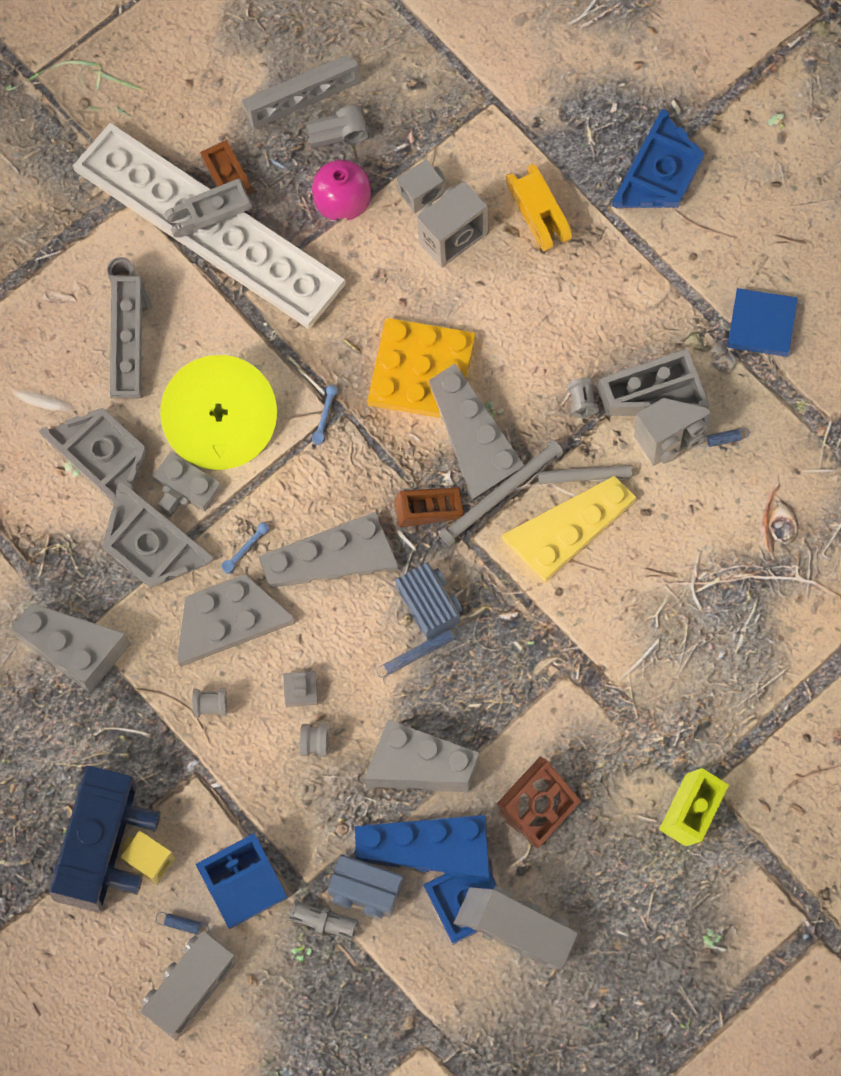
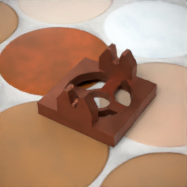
M540 756L496 804L501 809L498 814L506 819L505 822L521 833L532 846L538 849L581 800L551 764ZM544 779L543 781L549 787L545 791H537L532 783L535 780ZM525 793L529 798L528 810L520 817L518 802L520 796ZM558 793V802H557L556 809H555V811H554V810H553V805H554V799H553V798H554V796ZM546 795L548 799L546 808L541 812H536L534 807L535 801L538 797ZM536 816H545L547 819L543 824L529 825Z

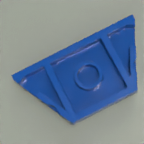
M661 109L612 201V207L678 208L704 160V153L695 143L689 140L688 134L681 127L678 128L671 121L666 110Z

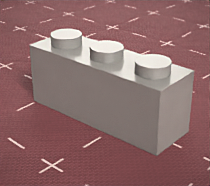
M204 931L199 937L195 935L189 940L183 950L186 953L178 964L173 962L167 968L162 977L164 982L157 991L152 989L141 1003L144 1007L140 1012L175 1041L238 961L234 954Z

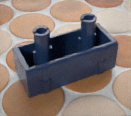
M86 765L81 784L78 785L76 791L77 797L60 855L52 872L53 878L48 893L53 901L101 913L109 887L138 895L143 874H135L114 868L127 824L156 832L161 812L133 806L137 787L132 776Z

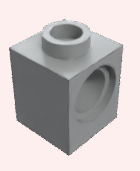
M426 159L397 177L398 192L412 211L416 213L425 205L442 197L446 180L441 170L437 166L433 168Z

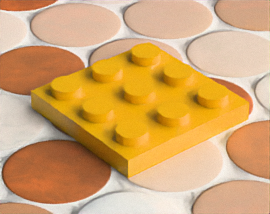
M385 318L367 399L368 406L441 418L429 385V380L453 364L457 365L467 380L476 338L475 333Z

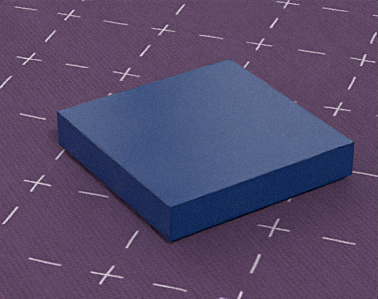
M737 288L727 348L788 357L797 297Z
M490 870V882L478 880L476 877L449 876L446 873L423 884L452 945L478 933V931L470 927H459L454 924V921L469 888L494 889L497 886Z

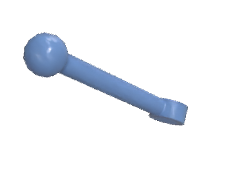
M329 385L326 388L327 398L318 430L312 435V441L316 445L323 444L325 440L323 431L332 399L338 393L335 385Z
M261 522L256 533L234 557L222 563L224 573H232L237 561L262 534L269 532L270 526L268 523Z

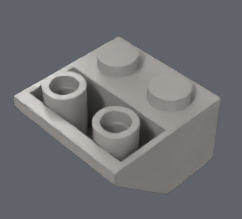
M662 398L636 413L634 438L653 466L660 462L666 464L675 459L679 451L687 447L690 449L695 448L705 440L711 413L705 407Z

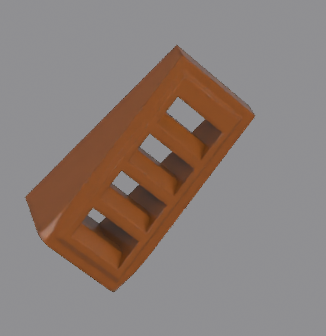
M460 487L399 491L395 497L399 527L457 520L464 515ZM447 497L450 499L452 511L446 510L445 498ZM433 499H437L439 512H434ZM420 501H424V513H421ZM408 503H411L412 513H410Z

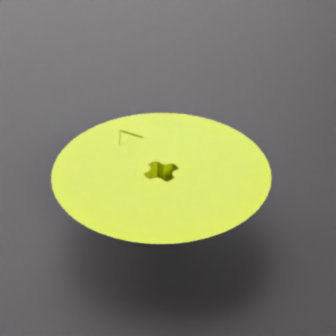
M209 355L188 363L172 377L162 397L160 410L161 424L169 444L182 458L205 469L225 470L249 462L265 448L276 425L277 405L269 382L253 365L233 356Z

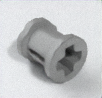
M581 378L567 384V391L571 393L573 402L572 416L584 418L599 412V406L594 402L592 389L595 385L592 379Z
M226 688L210 692H200L199 689H193L194 718L200 717L201 714L227 716Z

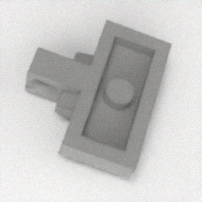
M172 452L168 454L153 474L154 480L164 486L162 491L165 495L158 506L161 509L160 511L169 517L174 514L180 504L186 507L189 502L205 512L222 489L220 482Z

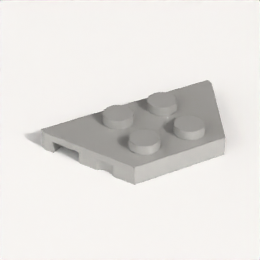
M104 408L91 411L83 417L76 416L67 419L65 424L48 429V427H44L39 430L41 437L113 504L117 486L121 481L133 490L147 450L141 442Z
M122 481L118 484L102 545L103 550L150 589L211 564L214 560L213 556Z
M245 574L185 597L177 657L179 665L182 667L295 624L293 616Z

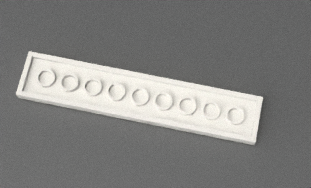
M111 123L73 165L75 172L308 329L312 327L346 285L344 278L245 212L199 230L195 229L186 236L174 237L171 233V228L191 218L190 214L183 219L169 223L164 217L165 211L184 203V200L210 189Z

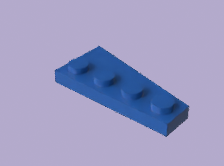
M485 815L355 826L356 859L360 861L396 868L400 866L416 868L417 871L429 873L430 871L448 873L449 876L476 877L478 880L490 882Z

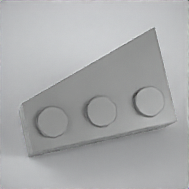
M688 349L600 378L597 386L607 416H636V413L662 398L705 408L710 406Z
M32 603L11 627L18 640L89 693L94 690L130 646L125 633Z
M388 720L365 775L366 788L372 789L386 787L397 788L398 790L412 788L427 789L428 791L469 792L480 764V754Z

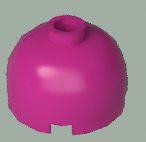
M341 159L330 161L322 166L314 176L312 184L314 205L321 215L330 220L337 221V218H347V221L355 219L363 214L370 204L371 186L367 174L361 166L352 161Z

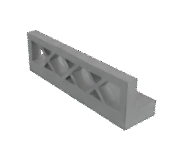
M348 54L242 99V106L253 128L256 129L360 84L359 65L355 58L351 60Z

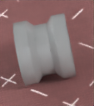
M302 723L300 733L301 756L318 753L321 757H327L329 745L328 724L311 727L310 724Z

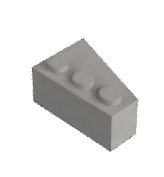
M495 886L494 889L469 888L454 921L455 925L462 928L470 927L482 933L483 938L490 941L494 939L512 948V951L546 967L563 969L578 932L568 928L569 922L552 914L548 918L540 913L542 908L526 900H523L521 904L512 899V892L499 886Z

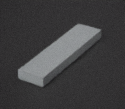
M111 275L110 398L141 399L142 276Z

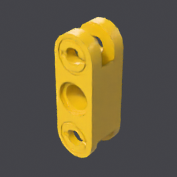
M532 163L527 166V176L518 179L513 173L505 176L508 189L538 245L543 251H547L553 248L550 234L555 232L559 240L565 243L572 239V233L565 216L539 169Z

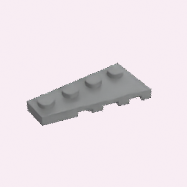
M453 364L429 380L431 391L441 418L445 423L451 446L454 448L462 476H464L469 489L470 498L473 501L515 474L524 464L456 364Z
M376 512L258 556L270 588L310 583L311 580L325 578L328 580L340 579V576L359 574V576L370 575L372 572L387 570V572L399 571Z

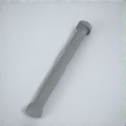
M550 440L547 443L548 447L450 527L447 529L442 528L438 531L441 539L448 546L455 543L454 539L550 460L555 456L557 458L562 456L564 452L555 440Z

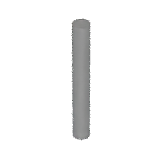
M632 465L538 472L539 484L601 480L609 479L613 476L616 478L632 477Z

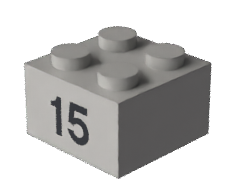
M465 181L457 187L451 186L443 193L442 198L434 204L429 203L425 205L418 213L419 244L443 268L488 234V206Z

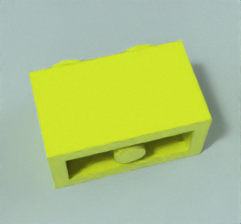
M703 768L686 773L659 830L684 846L702 842L729 785Z

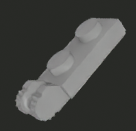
M236 179L184 200V203L165 211L164 217L170 223L183 219L190 214L191 218L171 228L172 235L180 238L191 234L195 229L199 230L252 208V204L241 179Z

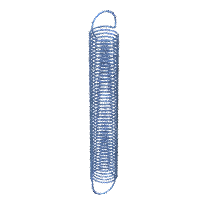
M447 629L446 632H441L439 636H434L429 641L423 642L422 645H417L414 647V650L410 649L407 651V654L403 653L397 659L393 658L390 660L391 662H388L387 665L385 663L381 666H384L386 670H389L391 667L392 671L395 672V670L400 668L394 669V665H399L400 662L404 664L407 659L411 660L414 655H421L424 650L428 651L431 646L435 647L437 645L440 648L445 643L447 644L452 641V633Z

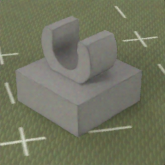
M315 671L283 673L286 708L318 705Z

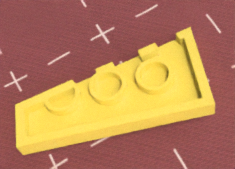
M613 476L503 534L502 540L546 582L634 504L636 496Z

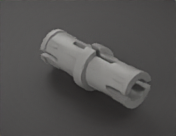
M295 900L289 921L315 928L318 933L323 934L327 932L351 941L355 936L358 926L357 919L333 913L331 908L324 907L321 909Z

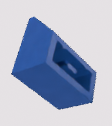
M255 833L195 864L229 929L288 899Z

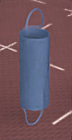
M739 429L706 436L709 447L744 439L741 438Z
M165 913V923L163 925L198 934L200 923L202 922Z

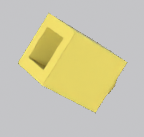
M140 830L135 837L130 836L121 849L123 854L120 858L124 864L137 873L143 874L144 878L156 886L175 860L171 851Z

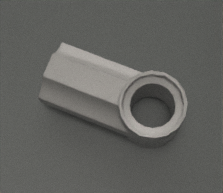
M356 105L345 106L339 109L336 115L305 122L312 149L342 141L344 144L354 145L363 142L368 137L362 110Z

